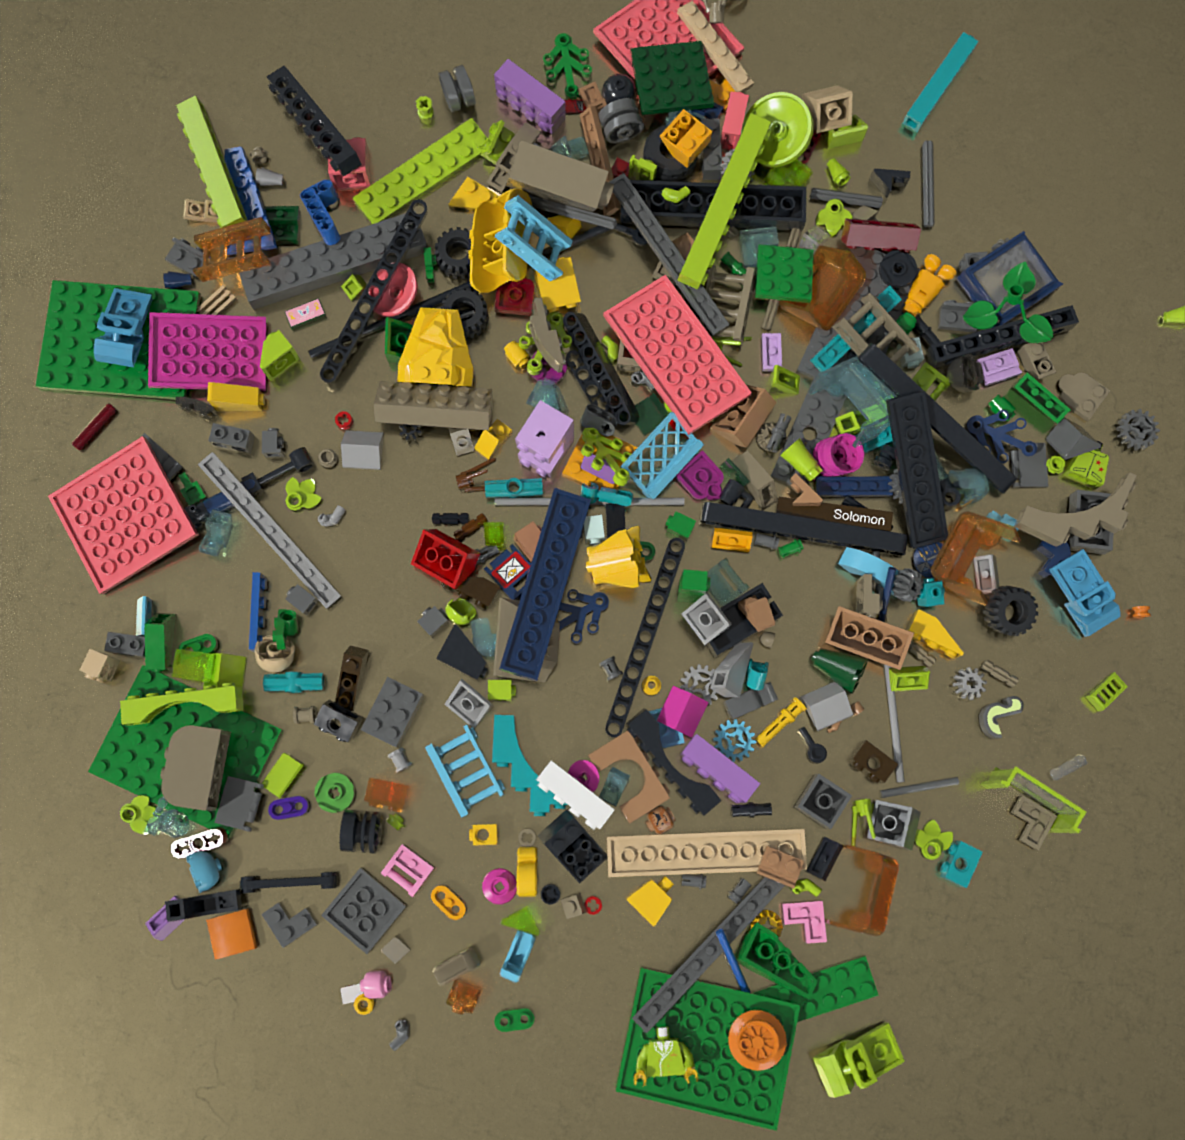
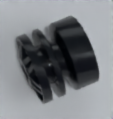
M344 810L340 826V851L355 852L359 843L362 853L367 852L369 845V852L376 854L382 834L380 812H373L371 818L370 811H365L363 820H361L359 810Z

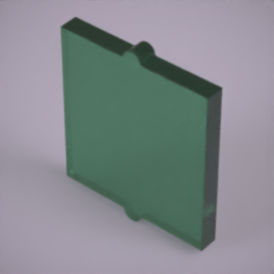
M655 393L635 405L639 412V420L634 425H637L645 436L668 416L669 413L665 409L664 403L660 402Z
M729 458L720 465L732 480L737 481L743 487L750 482Z

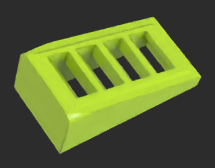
M1113 672L1085 697L1098 712L1103 711L1128 686ZM1114 679L1120 685V688H1117L1111 681ZM1108 684L1115 691L1114 693H1112L1109 690V688L1107 687ZM1104 689L1109 695V697H1107L1101 690ZM1097 694H1099L1105 701L1102 702L1098 698Z

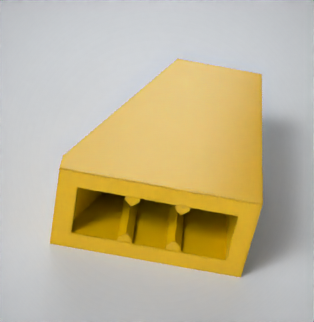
M208 382L207 401L217 412L262 411V405H265V395L258 387Z

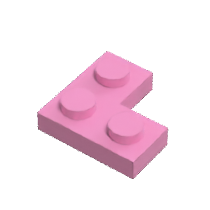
M823 901L782 904L784 924L804 923L805 941L807 944L827 942Z

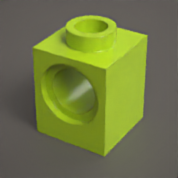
M488 680L489 701H512V696H516V685H512V680Z

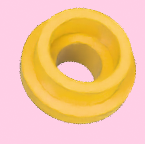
M647 676L642 682V689L648 695H655L661 689V682L655 676ZM654 682L655 688L650 689L648 683Z
M364 994L357 996L354 1001L356 1012L361 1015L369 1014L374 1008V999H369ZM361 1001H367L368 1005L366 1007L361 1006Z

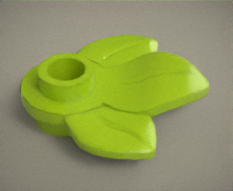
M832 199L827 202L825 209L818 212L816 225H825L827 232L831 236H835L841 229V226H844L845 218L852 219V215L848 210L844 209V205L840 200ZM837 205L838 210L832 211L831 207Z
M292 477L287 482L285 489L288 495L285 502L289 509L293 511L300 510L303 507L310 509L319 504L322 498L314 494L316 488L315 480L308 479L299 483ZM299 499L298 504H293V500Z
M139 795L131 803L125 804L120 810L121 819L129 823L131 829L139 834H148V822L158 819L161 815L156 807L148 805L149 796ZM128 810H132L134 815H130Z
M931 820L925 825L923 831L917 829L914 842L921 848L925 858L934 860L941 855L943 850L951 846L953 832L941 833L937 822ZM929 846H933V853L928 852Z

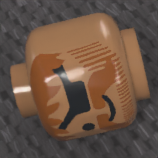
M660 805L647 813L648 821L645 823L650 832L655 831L656 834L662 835L674 827L676 819L669 807L665 808V806Z

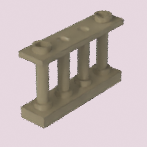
M713 264L712 268L706 271V274H709L706 279V292L711 298L731 299L740 302L739 309L736 308V310L718 308L724 317H733L736 320L735 326H732V328L727 327L718 334L731 335L734 341H740L741 345H743L756 281L755 268L747 267L746 274L742 276L717 273L715 264ZM715 280L742 283L743 290L739 293L713 290ZM699 317L700 323L703 325V327L706 329V331L709 332V330L707 329V327L704 325V323L702 322V320H701L700 317Z
M871 293L860 299L864 305L849 320L842 318L832 326L858 357L868 346L866 339L881 325L887 329L889 334L876 346L882 351L893 339L902 346L890 358L895 364L906 353L912 355L920 350L915 340L909 338L879 304L878 298ZM870 310L877 319L862 334H858L854 329V325Z

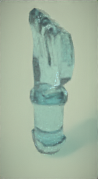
M164 797L158 800V805L153 812L154 816L149 819L145 827V833L156 835L160 825L159 818L163 816L162 813L168 804Z

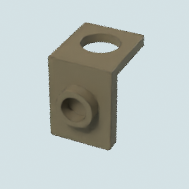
M448 427L457 456L475 451L469 429Z

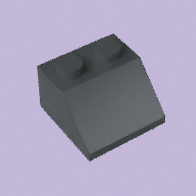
M876 800L871 818L876 838H872L870 829L868 830L867 838L912 851L921 812L912 807Z

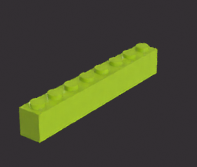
M193 96L176 105L179 111L177 116L184 125L183 132L190 141L188 143L189 148L196 156L194 161L202 172L200 177L207 186L205 189L207 195L212 199L211 207L218 215L217 223L222 230L225 229L229 234H232L248 226L249 222L204 104L196 96Z

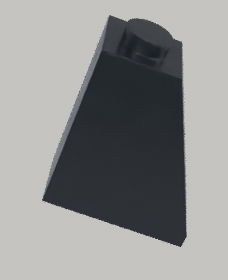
M454 624L436 659L479 682L481 678L484 679L489 669L486 667L488 664L462 630Z

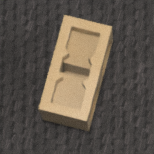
M89 649L79 671L86 673L84 677L93 681L103 683V680L110 682L120 660Z

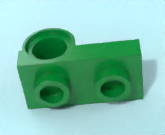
M279 609L278 617L274 618L276 630L272 632V639L277 644V650L286 649L287 636L294 635L299 630L297 615L293 610Z

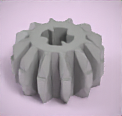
M966 667L965 671L960 669L958 671L959 675L954 676V679L958 682L953 683V686H958L959 688L955 693L962 692V699H965L967 696L969 700H973L974 696L980 698V692L986 691L982 685L987 684V681L981 680L984 674L978 675L977 668L973 671L970 667ZM967 681L972 682L973 686L967 685Z

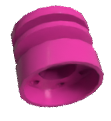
M844 433L818 442L813 450V457L823 469L821 472L823 476L836 477L858 470L864 460V450L859 439L854 435Z

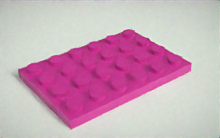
M150 312L148 387L208 389V382L258 387L261 391H266V375L260 368L263 342L266 340V317Z

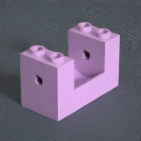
M540 400L515 438L516 445H518L517 448L520 450L518 453L519 462L525 467H533L540 476L551 478L574 442V420Z

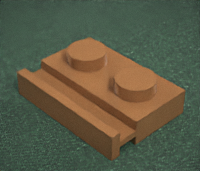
M766 846L756 874L794 889L804 861Z

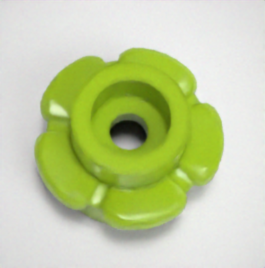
M1052 456L1046 462L1048 471L1052 474L1063 472L1065 467L1064 459L1060 456Z
M396 813L393 816L389 814V818L386 820L387 823L397 831L404 827L402 824L404 820Z

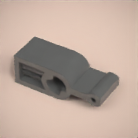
M144 433L142 436L148 440L170 481L183 467Z
M768 682L762 690L752 689L740 694V697H733L723 703L730 719L733 720L778 700V697L771 682Z

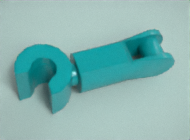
M593 482L591 487L583 483L581 485L580 496L591 499L590 504L595 503L599 498L601 502L630 506L633 500V493L630 491L601 487L599 490V486Z

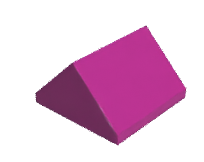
M673 686L657 721L692 738L709 702Z

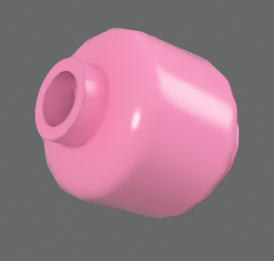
M384 971L367 972L360 981V990L369 999L384 998L391 991V977Z

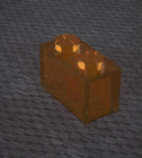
M369 777L364 801L369 802L368 806L380 808L381 805L388 806V810L399 812L400 809L406 808L410 786Z

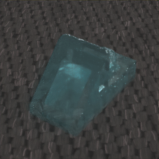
M563 136L549 148L550 151L575 160L589 156L583 136L567 141L566 136Z
M612 767L599 798L616 807L629 783L630 775Z

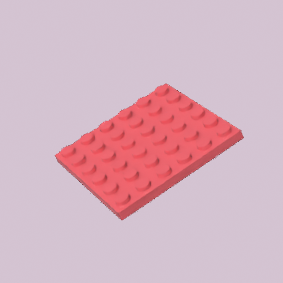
M634 0L595 27L593 33L635 79L630 48L697 41L677 14V10L693 1L708 22L709 13H706V7L702 0ZM710 23L734 57L744 52L745 47L723 23ZM703 49L708 75L710 76L719 69Z
M143 436L48 496L99 594L108 592L199 535L148 440Z

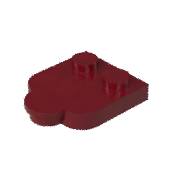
M525 276L519 282L511 280L499 286L496 293L495 312L532 316L535 292L533 281Z

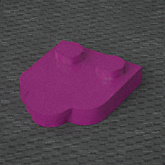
M703 450L690 460L675 476L696 500L706 498L710 501H715L721 496L722 487L720 485L724 480V475Z

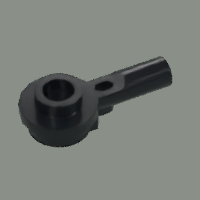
M617 223L615 230L631 236L632 241L637 245L643 246L648 243L638 228L634 230Z
M805 726L799 729V733L809 747L807 755L810 761L813 763L823 762L827 757L826 748L814 742Z

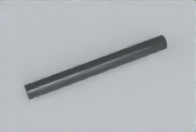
M958 777L881 790L880 793L882 798L959 785Z

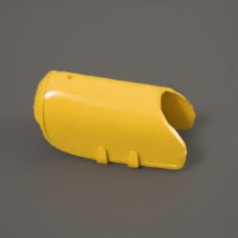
M522 189L508 190L497 197L492 203L482 202L475 209L472 230L469 233L471 250H469L468 258L470 259V284L479 293L492 292L511 280L519 282L527 275V263L495 238L496 233L508 227L512 215L504 209L507 201L519 195L529 205H532L530 196ZM518 220L514 232L522 238L525 225Z

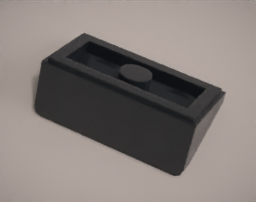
M606 504L608 539L616 532L626 529L625 506Z

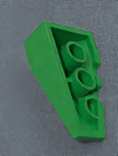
M755 923L736 951L735 957L738 964L810 1000L818 982L817 979L793 956L791 950L784 946L773 931L759 923Z

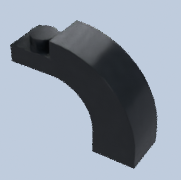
M240 889L165 901L167 922L242 910Z

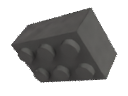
M1076 490L1070 494L1069 513L1091 509L1105 501L1110 493ZM1099 527L1097 534L1087 540H1083L1070 533L1067 543L1071 551L1084 549L1087 553L1106 554L1113 550L1114 533Z
M387 677L361 731L399 748L425 695Z

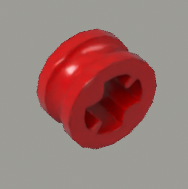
M342 411L336 415L335 423L339 428L347 430L352 427L354 421L348 412ZM345 416H347L346 418L348 419V422H344V424L341 425L342 422L340 421V419H344Z
M596 896L588 897L584 903L586 912L591 915L598 914L602 909L601 900ZM591 900H596V904H599L598 909L595 908L596 911H591V908L587 906L588 902L591 903Z

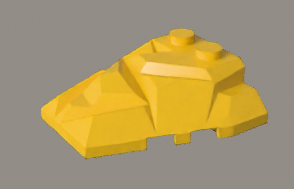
M420 307L398 363L397 382L473 387L474 368L470 359L469 348L466 344L459 310Z

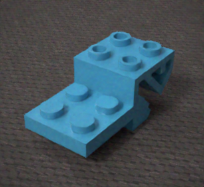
M114 288L105 313L101 312L97 322L98 330L105 331V334L95 338L94 357L96 361L134 367L144 340L142 327L153 300L151 294Z
M1084 549L1049 569L1067 597L1068 602L1064 605L1084 637L1092 635L1121 617L1119 605L1113 601L1116 598V593L1108 581L1104 582Z

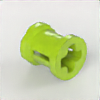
M427 96L419 97L416 101L418 116L423 120H428L434 115L432 101Z

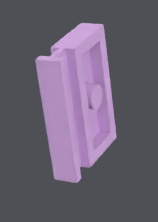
M1013 348L980 358L976 361L981 376L984 378L985 386L1022 374Z

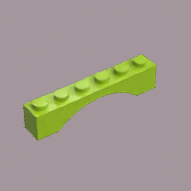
M224 683L219 688H216L215 685L203 686V690L186 688L182 693L172 690L166 691L165 695L160 696L159 693L146 694L145 698H140L139 695L128 696V700L120 701L122 725L130 726L150 723L155 716L165 709L185 702H199L221 713L244 711L242 687L235 686V683Z

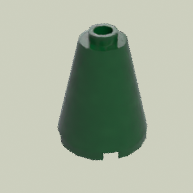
M822 648L819 651L816 650L811 659L814 662L813 666L851 694L855 692L868 663V659L862 656Z

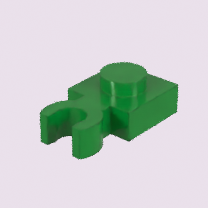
M431 247L424 248L427 283H435L434 265H437V259L435 254L432 253Z

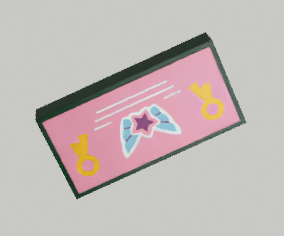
M319 298L284 311L292 330L326 317Z

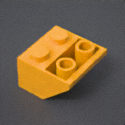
M683 109L663 131L660 138L671 155L688 168L711 142L712 131Z

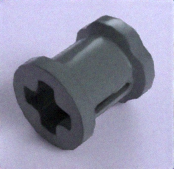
M615 656L599 663L608 676L607 681L623 674L614 661L616 659Z

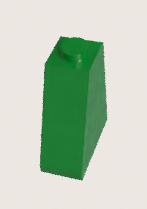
M156 613L144 624L146 669L161 672L171 664L176 614Z

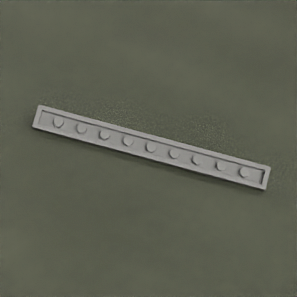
M210 453L198 464L326 609L341 597L337 590L215 453Z

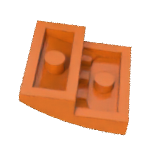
M249 909L206 920L215 960L257 948Z

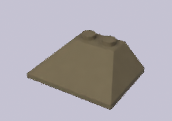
M499 598L493 676L533 681L499 670L519 604L518 600ZM557 617L537 682H545L557 663L560 627Z

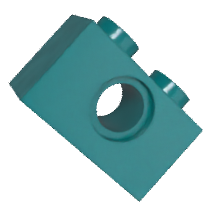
M956 841L951 844L948 850L950 855L940 868V872H942L940 877L962 888H967L983 851L962 841ZM958 858L963 860V866L960 869L956 866Z

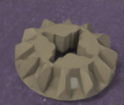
M773 421L764 423L756 435L759 446L766 451H769L766 449V446L770 440L766 438L777 424ZM787 436L782 438L778 450L784 446Z

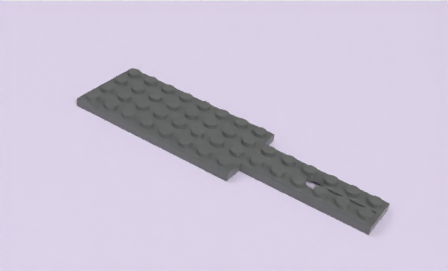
M864 247L850 250L798 366L797 372L813 378V381L780 455L800 438L813 456V450L817 443L829 438L835 425V418L838 417L847 395L850 394L864 401L866 400L876 376L869 370L860 377L853 375L850 370L847 352L824 374L814 366L810 359L838 334L832 326L842 318L849 320L864 305L860 300L862 297L869 293L877 297L888 287L879 275V265L886 254L877 250H867ZM894 266V267H895L894 271L897 272V273H900V271L902 270V268H901V267L898 268L897 266ZM917 268L916 275L908 286L893 289L902 299L888 312L894 321L902 315V309L905 306L904 302L907 300L910 288L922 269ZM881 325L866 339V343L868 345L870 343L877 345L889 332ZM890 343L882 350L883 353L886 354ZM858 360V364L855 368H859L861 371L864 366H860ZM806 427H812L816 430L817 437L813 440H807L804 438L803 430ZM779 455L771 474L773 479L790 486L792 484L790 478L796 473L804 482L809 484L804 475L801 476L790 463Z

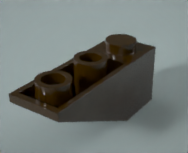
M467 577L457 589L453 590L459 592L458 596L465 600L470 598L476 601L474 604L479 608L485 609L487 607L491 609L501 591V587L484 577ZM441 582V587L445 588L446 590L451 591L453 589L452 587Z
M350 645L343 655L335 703L353 711L364 675L369 650Z

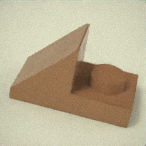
M796 473L790 478L791 488L796 493H802L793 502V506H820L823 503V499Z
M754 595L738 602V608L758 632L775 625V620L766 597L758 599Z

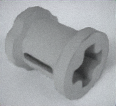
M403 747L388 755V758L392 759L396 767V773L412 765L411 762H408L403 752Z

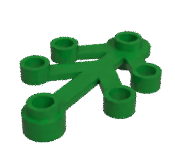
M561 33L555 38L553 50L543 56L544 65L552 66L556 56L560 52L562 53V58L555 67L546 72V80L549 83L555 82L558 74L564 68L567 82L565 97L567 99H577L579 88L574 84L571 67L579 71L585 78L592 75V67L579 63L569 56V51L579 56L581 61L589 59V51L586 48L580 49L572 43L570 35Z

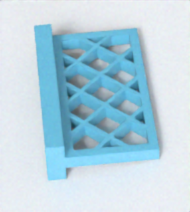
M670 412L620 467L629 472L630 478L642 490L641 492L645 497L654 500L704 444L700 439H696L692 433L688 435L675 413ZM673 419L676 423L675 431H668V423ZM680 433H685L689 437L684 444H679ZM658 434H663V444L655 445V437ZM668 434H675V444H667ZM651 447L650 458H642V451L645 448ZM655 447H663L662 458H655ZM667 447H675V454L672 458H667ZM633 461H638V472H631L628 468ZM642 461H650V472H642ZM654 461H662L660 471H654ZM650 474L649 483L644 486L641 483L642 475Z

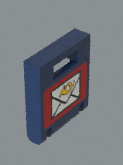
M511 544L509 547L513 551L512 553L507 549L489 563L493 569L490 571L486 566L484 570L510 599L518 600L522 595L524 586L518 592L514 586L528 575L531 563Z

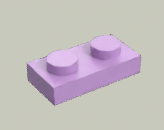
M762 333L763 371H772L774 365L782 367L781 333Z

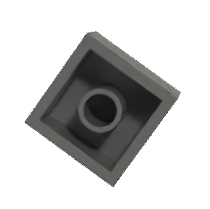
M818 773L813 776L794 807L826 829H832L852 795Z

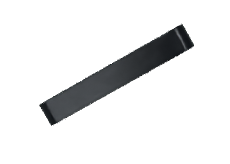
M579 312L566 313L563 318L564 326L616 421L621 425L637 423L639 412L587 317Z

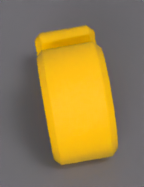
M536 847L518 848L517 895L519 897L537 896L538 849Z

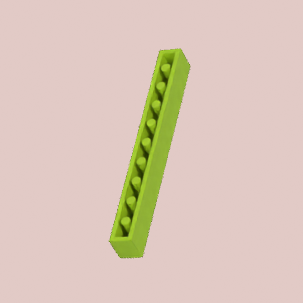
M752 113L750 114L677 281L697 290L700 284H705L709 275L705 272L707 268L711 269L716 258L712 256L715 251L719 252L723 243L720 241L722 235L726 236L730 227L727 225L729 219L733 220L737 209H734L736 203L740 204L744 193H741L743 187L747 188L751 179L748 177L750 171H754L757 165L755 158L756 156L760 157L764 146L761 144L763 140L767 141L771 130L768 129L771 124L770 121Z

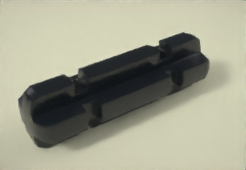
M433 513L432 523L458 524L461 522V524H466L469 522V514L443 513L440 515V513Z

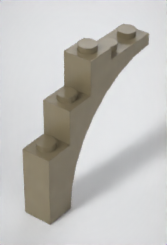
M1131 472L1124 475L1116 489L1105 501L1085 511L1057 514L1026 506L1021 510L1014 527L1055 547L1062 543L1065 544L1070 533L1083 540L1094 537L1099 527L1115 534L1120 530H1124L1128 523L1126 518L1129 513L1124 511L1129 501L1127 499L1128 494L1136 486L1134 481L1137 475Z

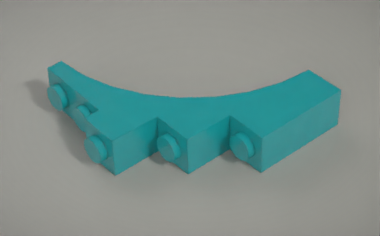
M494 715L492 763H497L496 767H508V764H512L511 787H515V791L527 792V788H531L530 812H534V816H546V812L550 813V805H554V809H566L567 803L561 805L553 798L555 796L553 792L549 790L546 793L537 786L540 783L536 780L539 776L527 763L519 747L515 729V716Z

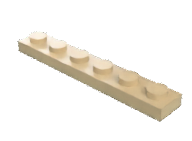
M691 1L678 8L677 14L697 41H702L703 49L735 92L743 93L752 88L754 85L752 79L695 3Z

